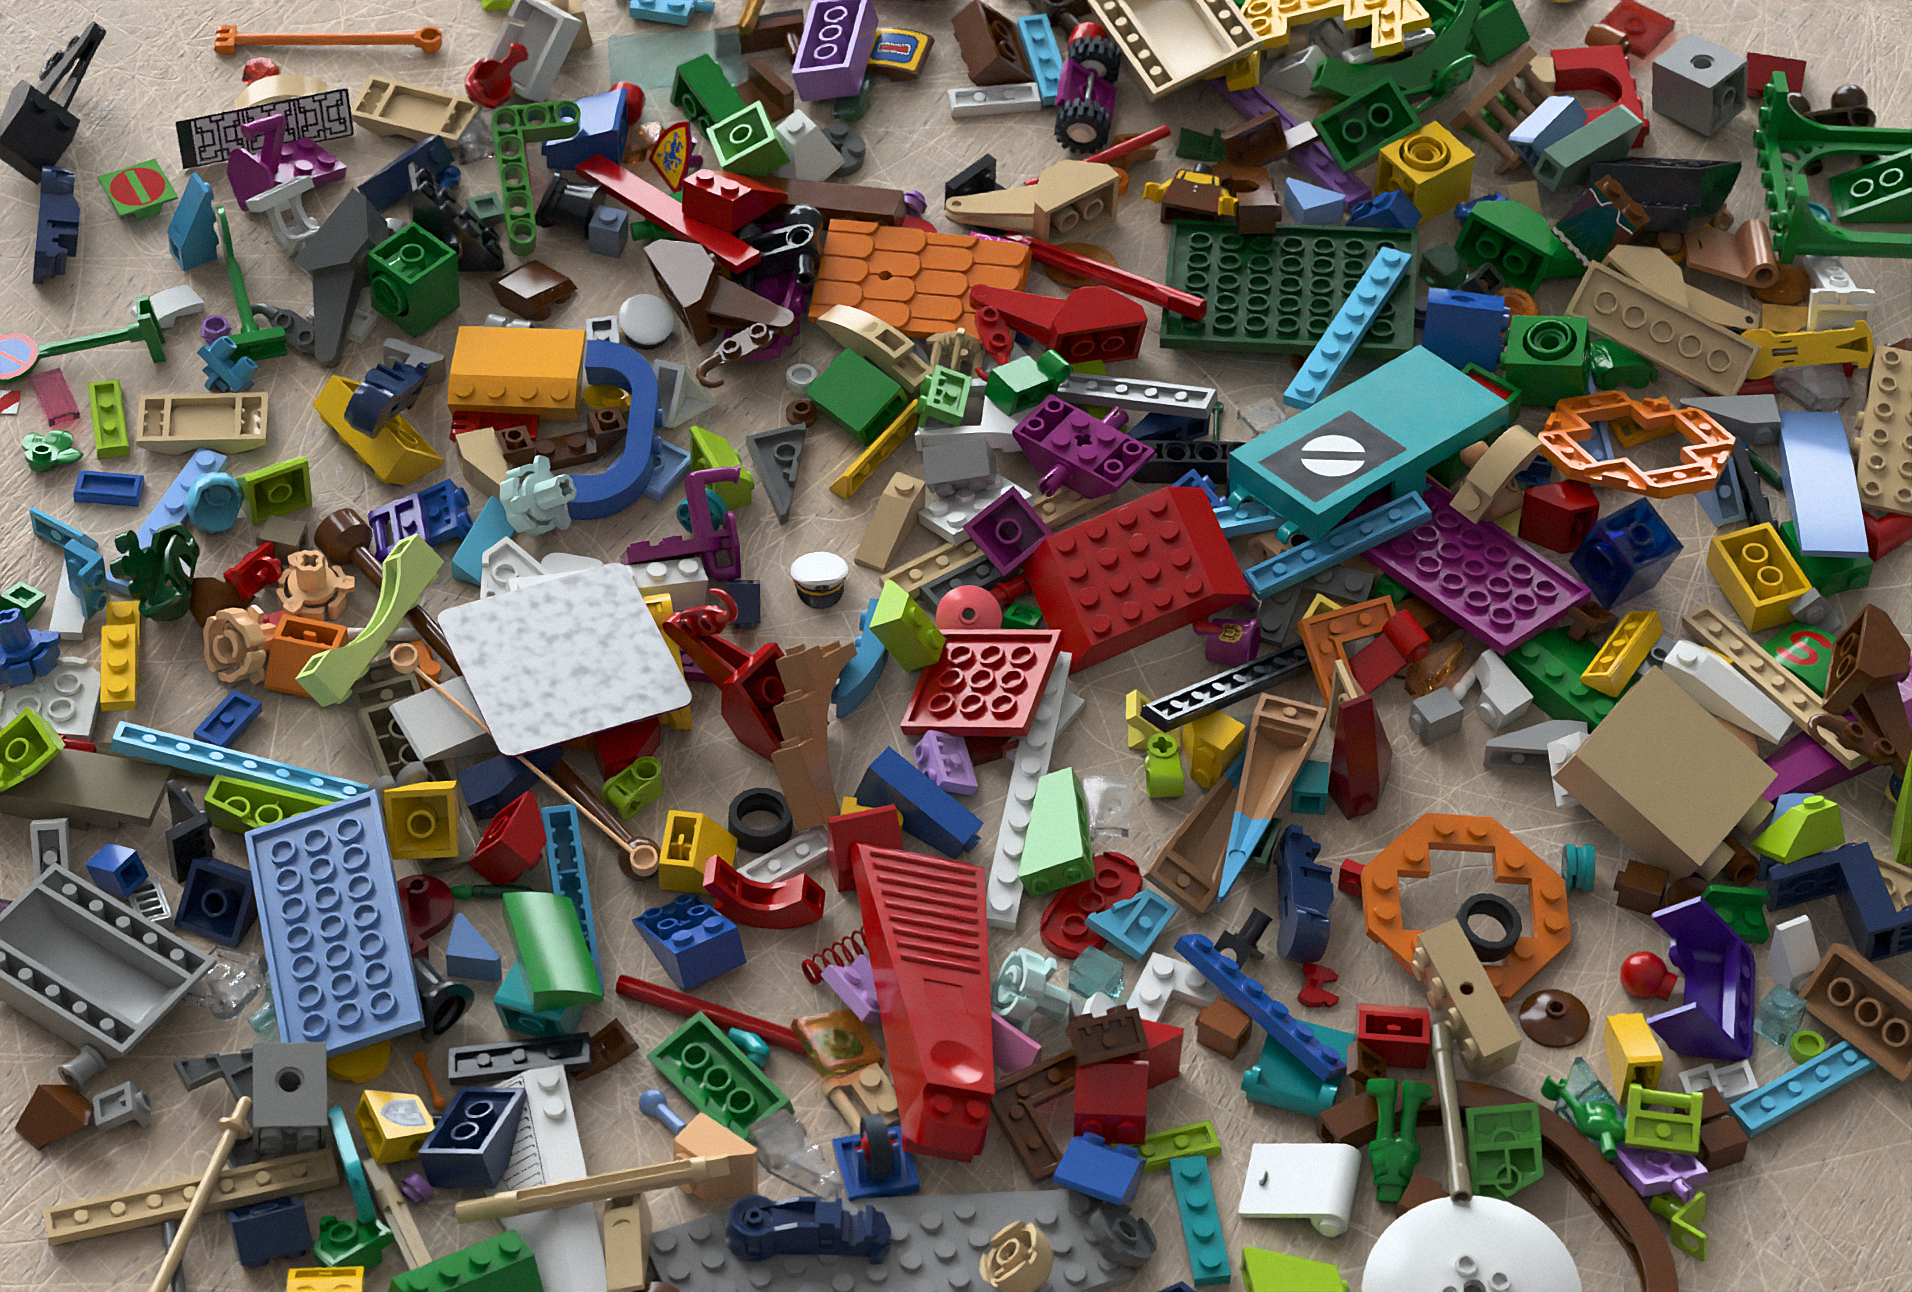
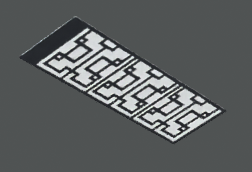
M348 88L176 121L175 125L183 169L228 161L231 151L236 148H244L252 155L262 151L265 132L254 136V139L249 141L243 136L240 127L242 124H248L274 114H282L287 119L283 144L304 137L319 143L353 136L354 128Z

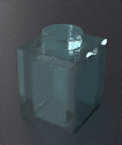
M1088 945L1069 968L1068 989L1087 1000L1096 992H1103L1110 998L1116 999L1125 986V980H1123L1124 964Z
M1777 983L1758 1006L1754 1031L1783 1048L1801 1027L1808 1001Z

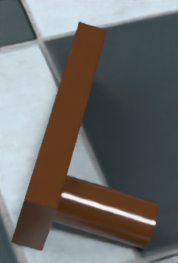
M801 14L757 21L752 34L749 36L745 34L740 36L737 33L738 28L736 25L715 28L714 52L718 59L784 47L790 63L794 65L804 32V21Z

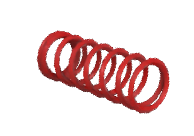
M861 926L860 931L854 930L851 937L844 936L841 943L834 942L832 949L824 948L822 955L817 953L813 955L812 960H803L801 967L807 980L814 985L820 983L821 980L824 981V978L821 976L823 971L815 963V958L821 957L825 968L829 964L832 965L825 957L826 951L832 952L837 966L844 967L843 960L834 950L836 945L842 947L844 956L850 963L854 962L852 953L844 945L846 939L851 940L858 956L860 954L864 955L861 946L854 940V935L856 933L860 934L865 947L868 949L866 936L863 933L864 926ZM808 966H809V967L811 968V970L813 971V973H814V975H815V978H814V977L812 976V974L810 973V971H809V969H808Z

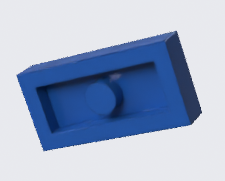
M233 689L194 730V740L228 748L262 712L261 702Z

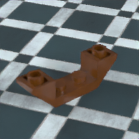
M615 406L587 412V430L532 442L526 425L494 431V437L505 460L521 467L533 464L535 456L541 455L549 458V471L597 461L627 433L628 428L619 407Z

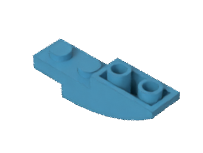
M870 598L868 610L861 611L859 630L863 631V635H857L855 640V648L858 655L846 663L837 679H840V682L834 685L831 693V704H836V718L843 719L865 700L875 687L887 663L889 651L869 629L879 599Z

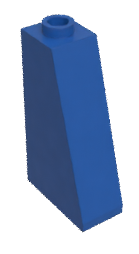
M890 746L867 768L853 796L857 798L858 805L878 808L895 804L896 809L903 815V831L953 860H956L963 851L969 854L981 840V837L977 834L983 822Z

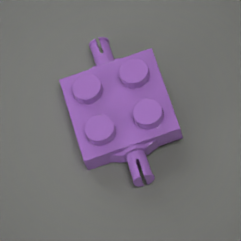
M1624 1143L1615 1145L1617 1156L1610 1159L1643 1197L1673 1191L1683 1202L1687 1203V1200L1688 1202L1692 1201L1696 1195L1695 1191L1691 1188L1692 1186L1707 1184L1708 1171L1693 1155L1624 1147Z

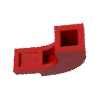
M718 855L706 859L703 887L716 897L714 909L726 918L743 925L765 929L797 928L823 918L826 891L805 873L782 882L763 883L744 877Z

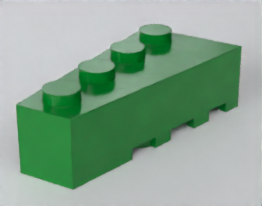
M708 53L676 67L670 102L675 107L681 105L686 110L684 111V117L690 123L696 121L699 124L701 135L706 140L710 139L706 129L748 107L740 98L736 86L730 84L723 75V70L719 63L714 62Z

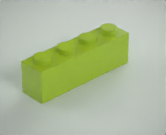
M216 774L204 798L205 812L212 822V827L241 834L335 803Z

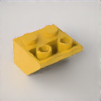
M669 810L659 858V889L712 895L703 887L706 859L718 855L733 867L738 839L703 813Z

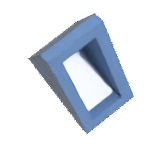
M462 913L456 915L446 952L447 976L492 982L501 980V957Z

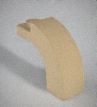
M281 74L266 77L246 87L234 99V110L326 92V83L313 77L298 74Z
M1520 425L1509 428L1476 463L1467 475L1466 482L1449 505L1473 523L1478 524L1503 488L1517 473L1528 469L1545 444Z

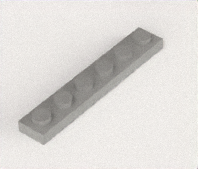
M1071 372L1070 376L1063 383L1059 384L1055 396L1065 402L1112 408L1118 406L1121 409L1203 419L1208 418L1218 400L1216 389L1077 372Z

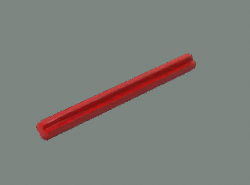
M621 974L616 982L615 992L619 995L692 1018L701 1011L717 1027L729 1031L731 1028H736L757 1034L766 1043L805 1056L809 1055L814 1043L812 1040L814 1037L625 974Z

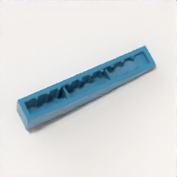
M576 804L541 808V820L547 839L544 847L551 893L572 899L588 951L595 959L599 970L597 979L604 996Z

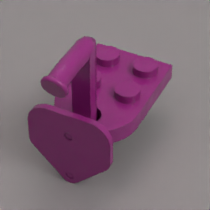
M274 114L241 125V132L249 141H252L254 136L265 132L262 151L254 155L244 148L233 149L229 155L227 176L240 209L246 212L249 211L246 200L297 176L310 175L316 187L345 177L347 166L308 137L283 144L287 119L282 114Z
M741 466L718 467L689 473L685 478L684 486L694 539L683 541L682 535L663 538L659 545L650 546V541L632 543L620 556L621 564L625 566L700 557L705 572L711 578L720 581L741 578L740 544L734 514L732 511L726 512L722 516L723 530L713 531L705 484L733 481L734 484H738ZM727 550L731 565L718 567L716 553Z

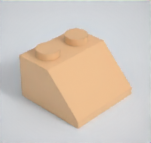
M700 1112L673 1139L674 1161L700 1156L711 1157L727 1154L731 1173L726 1176L710 1178L709 1181L678 1187L687 1194L692 1193L701 1200L754 1195L758 1191V1149Z

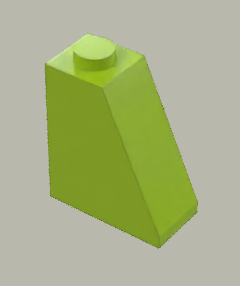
M1250 1246L1242 1248L1240 1270L1246 1292H1349L1347 1280L1340 1278L1337 1265Z

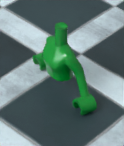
M1547 1076L1540 1089L1541 1094L1551 1101H1557L1562 1097L1572 1110L1579 1131L1587 1138L1600 1142L1605 1159L1615 1158L1617 1156L1615 1143L1625 1142L1627 1114L1621 1124L1614 1106L1597 1101L1581 1105L1567 1090L1568 1081L1566 1079H1560L1557 1084L1551 1079V1076ZM1628 1103L1625 1107L1626 1112L1628 1111ZM1640 1103V1110L1648 1111L1651 1104Z

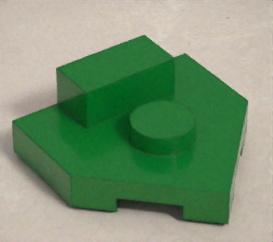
M357 1215L356 1220H337L336 1216H323L319 1225V1236L314 1242L312 1253L314 1261L322 1268L364 1266L365 1273L383 1262L380 1250L394 1243L395 1239L393 1232L378 1219L363 1223L359 1215Z

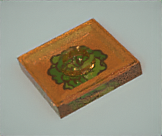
M851 1009L794 1018L790 1026L822 1078L854 1073L875 1062L882 1068L886 1060L862 1021Z

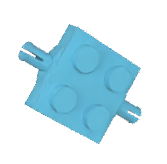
M626 0L632 1L629 7V17L686 26L690 17L696 11L714 14L715 2L703 0Z

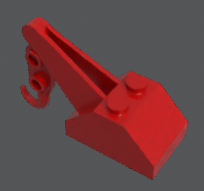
M977 284L972 287L969 297V305L977 311L974 323L983 348L998 363V366L1011 362L1012 340L1007 327L1045 346L1044 353L1051 349L1055 350L1070 365L1100 359L1105 364L1137 359L1148 322L1142 305L1104 285L1085 286L1074 289L1067 299H1060ZM976 367L975 372L978 377L988 382L989 374L983 372L980 367Z
M711 588L709 590L710 595L717 596L725 604L726 610L723 611L716 605H705L686 609L683 613L674 612L663 622V630L722 691L721 715L738 741L773 763L770 754L781 749V742L784 741L773 707L784 702L783 695L786 694L775 660L785 655L777 643L765 644L752 655L718 636L717 634H720L729 623L737 619L739 611L735 601L729 594L718 588Z

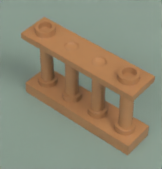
M1530 46L1449 123L1456 132L1465 124L1470 128L1473 126L1503 157L1505 162L1495 171L1498 176L1507 168L1514 171L1524 159L1517 151L1514 152L1481 118L1483 114L1480 110L1482 108L1486 112L1490 110L1513 133L1520 124L1498 102L1500 99L1496 94L1498 92L1503 96L1506 94L1527 117L1536 110L1535 106L1515 87L1516 82L1513 80L1515 76L1519 80L1523 78L1544 101L1549 96H1556L1531 70L1533 67L1529 62L1538 54ZM1576 94L1572 96L1576 99L1579 98Z

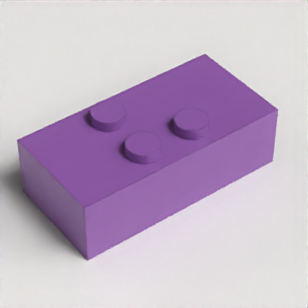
M812 0L792 71V76L802 102L859 95L879 21L872 0Z

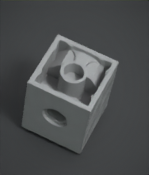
M1692 33L1688 34L1653 61L1652 110L1709 137L1746 109L1748 60Z
M326 1042L253 1043V1149H260L262 1153L275 1154L282 1152V1149H297L298 1152L307 1153L319 1151V1148H326Z

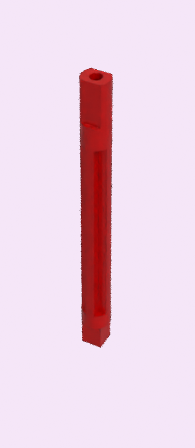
M1009 231L1003 236V239L1027 244L1033 253L1032 259L1199 321L1206 315L1207 300L1017 231Z

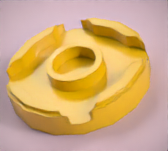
M390 1039L326 1059L327 1073L335 1080L342 1082L345 1079L353 1080V1083H364L377 1078L386 1070L391 1057Z

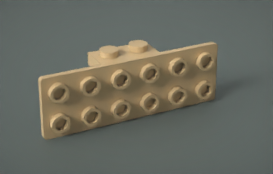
M1877 345L1874 354L1868 400L1864 411L1858 410L1854 429L1859 430V436H1854L1850 454L1855 456L1854 469H1857L1856 482L1861 506L1912 517V351Z

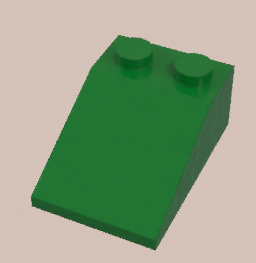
M1912 148L1829 178L1839 222L1912 221Z

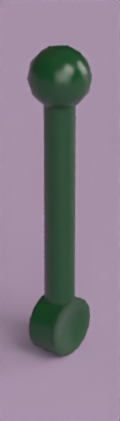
M1218 401L1211 411L1214 414L1213 441H1219L1220 414L1224 410L1223 403Z

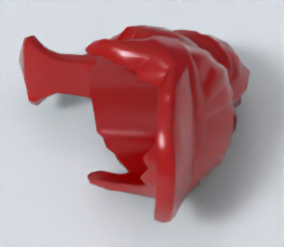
M511 43L509 54L504 59L495 61L491 58L488 60L482 58L469 69L465 77L464 87L465 93L472 103L485 109L493 110L506 103L514 95L515 87L512 89L510 73L518 63L528 60L529 55L525 46L519 43Z

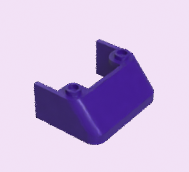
M1701 896L1653 912L1652 919L1671 937V947L1668 950L1671 963L1685 974L1684 1006L1647 1018V1024L1666 1042L1671 1050H1674L1679 1055L1733 1062L1750 1058L1753 1053L1755 959L1750 947Z

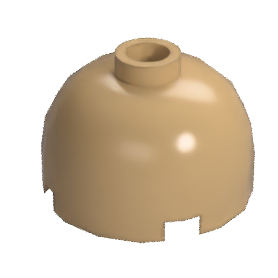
M1016 1221L1004 1227L992 1238L990 1244L994 1248L988 1257L983 1253L979 1269L982 1278L989 1285L1000 1292H1034L1046 1284L1053 1267L1054 1253L1047 1237L1034 1224L1029 1222V1225H1026L1022 1221Z

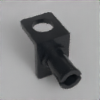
M1254 907L1240 932H1235L1233 935L1224 930L1213 948L1219 953L1227 948L1233 949L1236 953V963L1240 971L1251 953L1261 959L1265 956L1257 950L1258 946L1256 944L1273 918Z

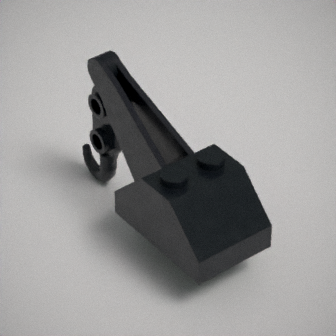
M94 21L87 26L80 37L75 35L70 40L64 52L58 50L50 57L39 73V79L42 83L37 89L25 80H21L12 89L1 115L0 159L36 185L41 182L43 166L54 167L73 141L81 121L67 110L97 48L107 30ZM79 59L57 100L54 102L49 96L64 75L68 74L72 69L75 61Z

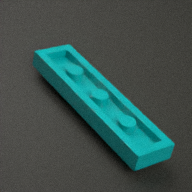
M1205 1155L1169 1159V1171L1194 1287L1228 1284L1231 1281V1272Z

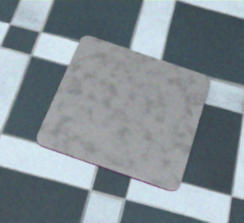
M610 563L446 609L438 615V625L490 734L503 756L510 758L518 757L688 707L692 702V693L632 576L623 564Z

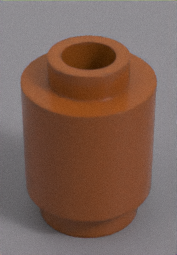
M1594 23L1589 28L1585 37V45L1589 47L1621 45L1624 57L1627 56L1631 48L1627 34L1604 23L1600 25Z

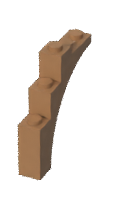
M836 640L820 647L815 645L806 648L805 644L801 643L785 649L787 655L775 660L786 694L783 695L784 702L773 707L784 741L781 742L782 748L770 755L797 832L827 824L828 818L839 816L841 813L829 767L827 720L831 693L837 677L846 663L858 655L854 642L841 645L840 641Z

